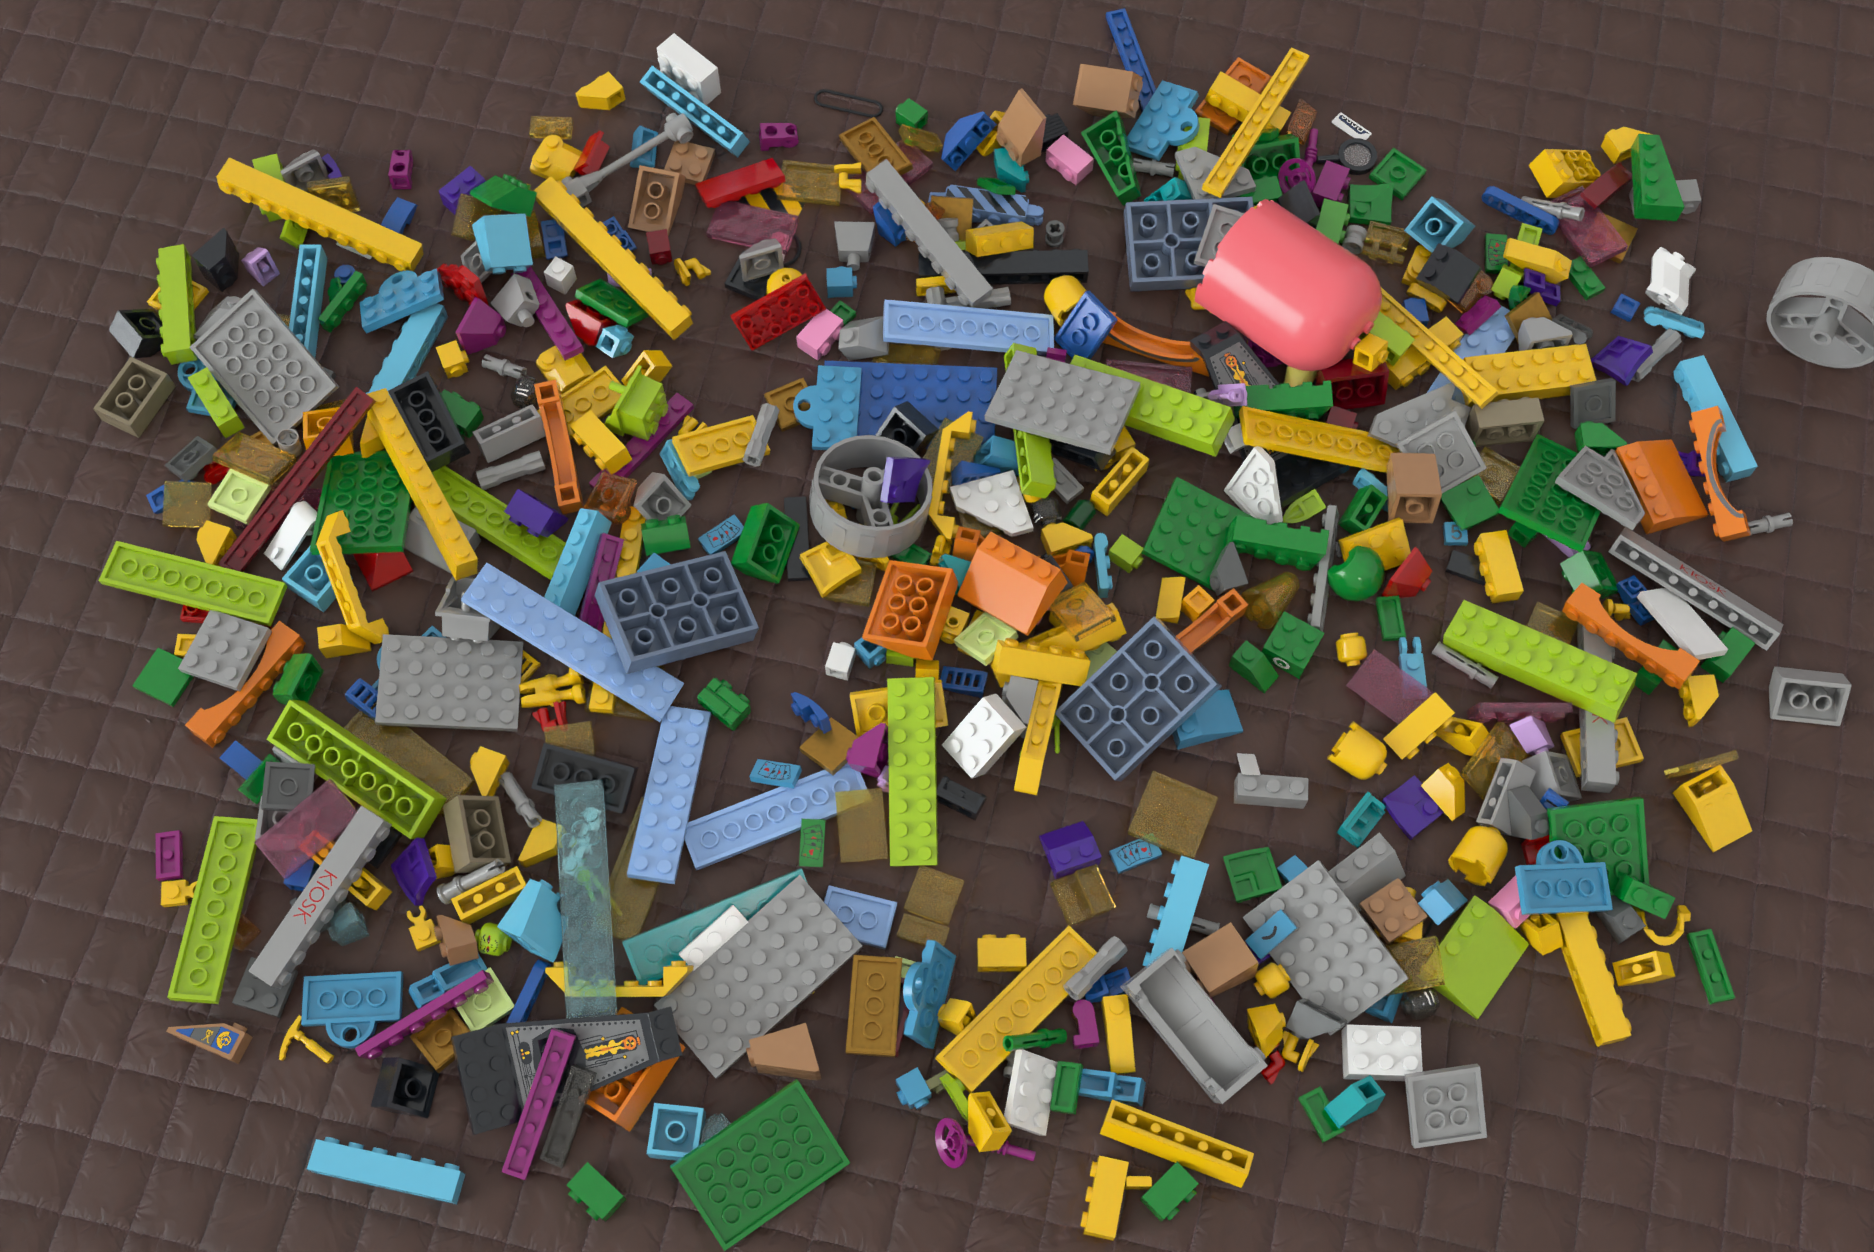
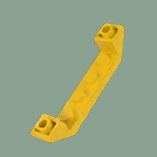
M973 412L965 413L942 431L931 495L932 499L928 513L932 524L941 535L945 536L947 544L951 545L953 538L956 537L959 525H956L955 517L940 515L944 514L945 501H942L943 493L947 494L949 480L945 479L946 473L951 472L952 459H949L950 451L954 452L956 438L970 440L971 433L976 431L977 420H973Z
M343 510L326 517L316 544L348 630L373 644L382 643L383 634L389 635L388 627L383 618L367 622L366 612L362 608L358 591L350 576V569L346 565L341 545L336 538L351 532L348 519L345 517Z
M1039 680L1019 760L1014 791L1033 795L1038 793L1043 763L1063 683Z
M567 961L554 962V966L545 968V973L568 997H664L670 995L694 970V965H686V961H671V965L663 967V985L662 980L648 981V985H639V981L635 980L624 981V985H615V981H600V985H592V981H577L576 985V966H568Z

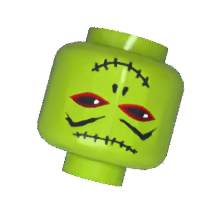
M486 923L481 929H477L475 933L478 950L483 954L501 956L504 952H508L511 947L512 938L497 928L498 924Z

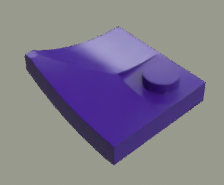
M1618 336L1591 359L1592 367L1627 386L1639 367L1653 353L1651 345Z
M887 457L880 501L884 503L915 502L920 480L930 464V460L911 457Z
M1415 775L1382 800L1393 820L1409 840H1412L1444 814L1443 810L1421 787L1422 783Z
M415 838L391 864V868L407 897L414 905L421 906L428 888L437 876L424 838Z

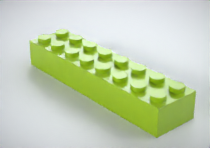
M1074 355L1070 363L1075 366L1140 382V390L1124 424L1134 429L1216 457L1235 421L1232 409L1229 406L1078 355Z
M1463 600L1443 637L1444 645L1467 659L1480 663L1487 668L1613 723L1616 722L1637 677V673L1466 600Z
M289 700L266 739L298 762L315 764V773L363 807L392 824V827L410 839L425 837L447 800L446 797L305 701Z

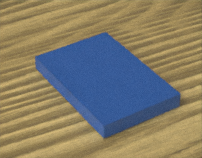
M1090 290L1085 291L1054 337V340L1064 350H1067V354L1072 359L1074 355H1078L1091 360L1118 319Z

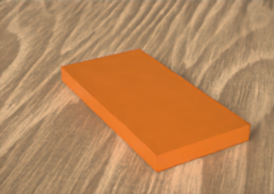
M1239 57L1225 73L1259 94L1263 92L1272 76ZM1205 100L1194 111L1197 117L1210 118V126L1227 136L1239 122L1238 119L1229 116L1226 112L1212 106Z

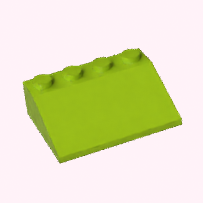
M1474 895L1419 971L1417 977L1478 1020L1529 943L1494 908Z

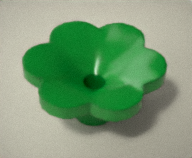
M339 277L332 278L330 281V287L328 288L329 302L342 289Z

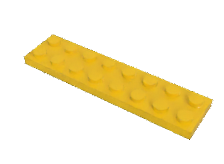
M1242 406L1239 410L1245 445L1259 446L1264 449L1387 473L1390 454L1400 453L1398 448L1368 436L1369 432L1245 406Z
M1068 926L935 1059L954 1078H958L969 1093H972L1013 1052L1004 1049L1003 1038L1007 1035L1032 1033L1069 995L1064 990L1063 985L1075 973L1079 972L1097 952Z

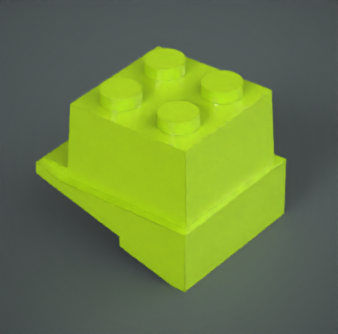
M638 365L633 376L630 377L627 386L614 381L610 382L609 389L622 395L616 403L612 414L607 417L605 426L611 432L620 436H624L626 433L648 441L651 434L656 433L660 418L666 415L668 404L663 384L642 375V366Z

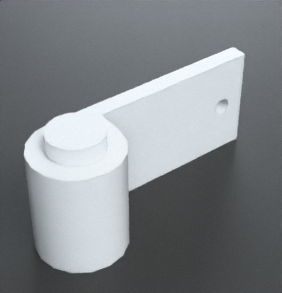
M305 501L297 502L291 507L290 513L264 552V555L280 570H285L306 535H313L317 511Z

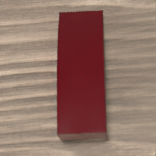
M1618 163L1588 186L1580 196L1596 209L1622 190L1632 180V174L1622 164Z

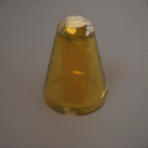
M1284 572L1245 590L1241 596L1248 604L1244 614L1250 622L1255 620L1259 623L1257 625L1259 628H1272L1300 588L1298 577L1293 573Z

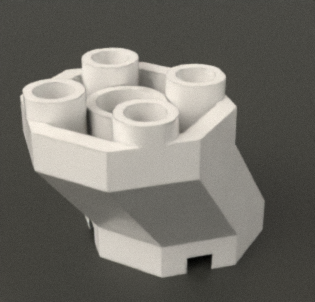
M1660 247L1651 260V281L1645 293L1657 304L1660 305L1662 303L1666 305L1665 309L1682 315L1688 306L1689 280L1696 269L1692 265L1683 262L1685 258L1677 252L1671 254L1666 249Z

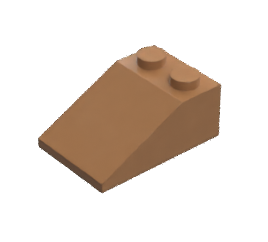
M1022 88L1018 90L1001 119L996 136L998 143L1005 147L1010 158L1016 161L1020 167L1041 156L1046 124L1045 115Z
M640 165L628 228L646 232L667 229L669 236L683 196L686 176L677 172Z

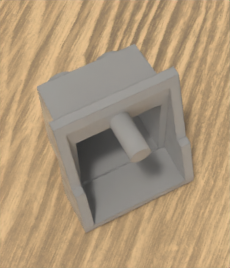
M452 576L446 592L435 611V616H442V636L450 637L451 640L455 641L472 639L475 643H485L500 628L498 623L461 601L462 596L475 578L466 577L456 581Z

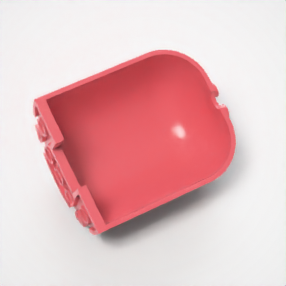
M1267 199L1260 201L1256 209L1251 207L1228 231L1217 247L1216 258L1208 261L1202 273L1205 275L1202 281L1203 284H1198L1195 293L1196 303L1222 321H1226L1235 330L1286 365L1304 371H1317L1329 368L1342 360L1351 349L1355 350V346L1361 341L1358 337L1363 332L1368 334L1372 330L1373 322L1376 320L1382 304L1380 282L1375 272L1366 262L1273 200L1269 201Z

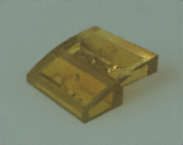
M1097 864L1077 870L1072 875L1053 880L1050 883L1068 926L1079 924L1116 907Z

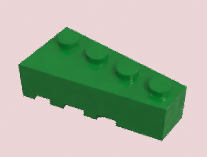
M1116 110L1082 131L1081 134L1122 205L1125 206L1127 202H1132L1140 197L1141 192L1123 120Z
M1638 134L1631 147L1634 218L1677 221L1685 206L1660 135Z
M1331 380L1323 381V384L1318 386H1312V382H1303L1302 385L1291 387L1289 383H1283L1273 386L1272 389L1269 388V385L1246 386L1247 406L1245 407L1317 421L1333 406ZM1234 406L1235 418H1240L1239 410L1242 406Z
M1237 515L1229 525L1226 546L1230 542H1234L1237 553H1248L1258 559H1269L1280 565L1287 564L1295 566L1298 570L1310 571L1326 555L1330 530L1321 529V533L1310 531V527L1301 526L1300 529L1288 528L1287 523L1278 522L1269 525L1263 519Z

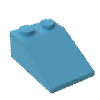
M1229 689L1218 690L1172 733L1177 750L1243 733V728Z

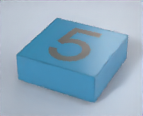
M1444 522V545L1466 546L1468 544L1467 530L1461 531L1455 522Z

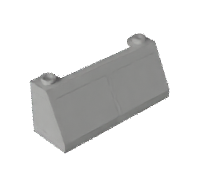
M1169 948L1120 987L1214 1103L1223 1104L1268 1066L1264 1061L1266 1056L1258 1047L1253 1049L1244 1041L1186 969L1184 962L1187 960L1178 949Z

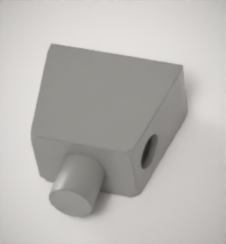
M835 222V237L839 261L847 262V268L852 267V271L860 268V262H868L870 259L875 238V222Z
M513 274L491 302L492 306L505 321L520 327L532 326L534 323L532 315L539 308V301L531 280L517 274Z

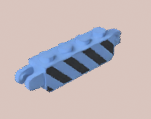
M958 185L948 186L946 193L930 192L929 207H931L932 195L973 198L972 222H983L987 219L993 225L1022 221L1033 226L1041 225L1043 222V208L1029 204V199L1025 195L995 194L985 189Z

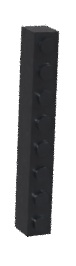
M1087 250L1012 251L976 257L968 251L963 252L990 285L1050 284L1054 278L1064 275L1074 276L1080 283H1087L1088 280ZM921 253L918 256L919 278L943 276L941 273H936L930 259L923 257Z

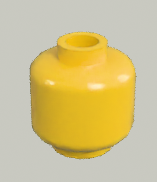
M1358 633L1340 635V639L1336 641L1338 660L1346 662L1347 667L1361 665L1360 660L1367 657L1365 639L1362 636H1358Z
M1272 962L1257 971L1255 974L1257 982L1254 983V986L1261 996L1266 994L1270 999H1274L1289 989L1291 978L1281 964L1277 965Z

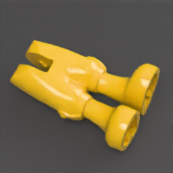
M569 667V672L561 677L548 674L545 677L519 684L520 694H531L521 698L522 708L549 705L554 707L553 702L558 701L561 703L562 700H574L577 704L586 703V692L582 685L584 684L583 675ZM573 685L571 689L562 691L556 690L563 686Z

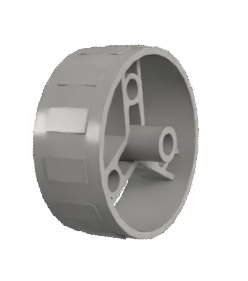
M1814 257L1794 264L1782 278L1769 305L1766 319L1769 331L1785 349L1808 362L1833 368H1854L1874 361V271L1856 262L1833 257ZM1798 295H1817V296H1824V297H1826V298H1809V297H1793V296H1798ZM1853 308H1855V309L1858 310L1859 312L1863 313L1872 323H1870L1867 319H1865L1862 315H1860V314H1859L1857 311H1855Z
M863 435L843 439L823 453L817 462L809 496L810 515L815 528L830 545L842 552L857 557L883 558L900 553L909 548L918 539L924 529V524H926L932 499V478L928 468H926L920 480L916 493L921 508L911 518L894 525L888 504L880 501L887 457L920 458L909 447L886 437ZM869 467L864 471L863 477L843 472V470L850 468ZM825 499L857 508L856 518L864 525L854 523L840 516L828 505Z

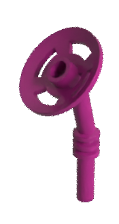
M1315 128L1310 130L1309 143L1305 149L1304 160L1292 158L1287 160L1280 168L1278 179L1284 194L1290 190L1286 182V176H1288V182L1292 188L1304 180L1310 193L1315 188L1316 177L1312 168L1313 163L1316 162L1318 152L1316 148L1318 130ZM1299 163L1300 168L1289 169L1292 164Z
M944 1118L939 1121L935 1132L938 1153L947 1166L959 1168L966 1161L967 1145H976L970 1135L964 1134L962 1127L956 1120ZM947 1126L950 1131L946 1140H944V1131ZM1007 1140L999 1150H996L998 1154L1002 1152L1004 1156L1007 1153L1030 1161H1034L1036 1154L1035 1151L1011 1145Z

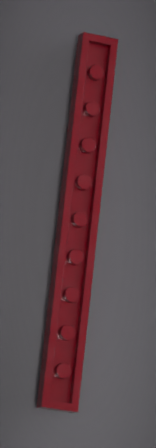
M355 387L218 564L221 567L240 572L247 568L289 514L291 507L300 500L376 401L360 388Z

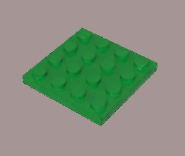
M1176 477L1141 553L1215 592L1210 585V574L1221 551L1226 547L1230 523L1237 515L1255 517Z
M1633 797L1547 808L1549 841L1563 840L1571 843L1580 852L1584 863L1605 862L1611 896H1613L1622 873L1649 884L1643 798ZM1555 847V856L1561 859L1562 851Z

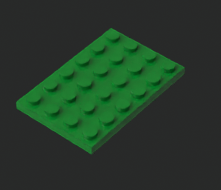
M1537 434L1498 513L1581 553L1601 511L1555 483L1557 477L1578 453Z
M377 451L368 458H362L361 452H354L344 456H333L328 462L310 545L312 555H320L316 543L326 517L343 510L345 517L348 519L351 531L336 537L341 545L342 554L404 551L412 498L387 451Z
M796 1079L670 1165V1168L723 1250L726 1251L850 1164L800 1082Z

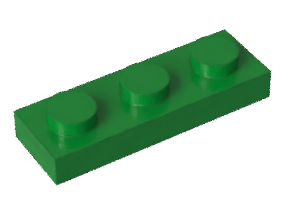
M355 271L319 316L318 320L322 328L327 332L331 333L340 324L342 317L347 311L352 309L357 298L365 292L368 285L362 273Z

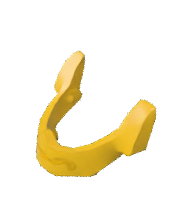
M1631 905L1646 925L1643 930L1647 936L1655 943L1663 946L1673 944L1683 934L1684 922L1690 921L1691 913L1685 905H1678L1677 924L1672 934L1669 936H1657L1653 930L1648 929L1644 911Z

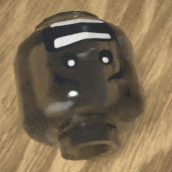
M525 376L516 379L510 393L515 406L523 409L532 404L534 407L537 405L534 384H537L536 378Z
M1048 495L1045 499L1041 498L1031 505L1034 522L1042 528L1051 523L1058 524V521L1062 518L1059 502L1054 497H1049Z
M1420 986L1405 991L1404 1000L1401 1001L1404 1014H1409L1413 1020L1434 1016L1437 1008L1440 1006L1435 990H1430L1427 986Z

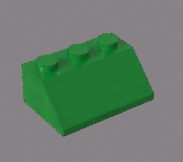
M1292 134L1280 135L1272 141H1258L1241 167L1250 171L1253 180L1266 176H1277L1278 179L1280 168L1287 160L1300 158L1299 138ZM1294 163L1289 169L1300 168L1299 163Z
M504 174L503 177L495 175L470 191V195L490 207L531 217L537 192L530 189L531 185L523 183L522 180Z
M769 503L751 506L731 560V565L747 576L776 584L779 583L800 524Z

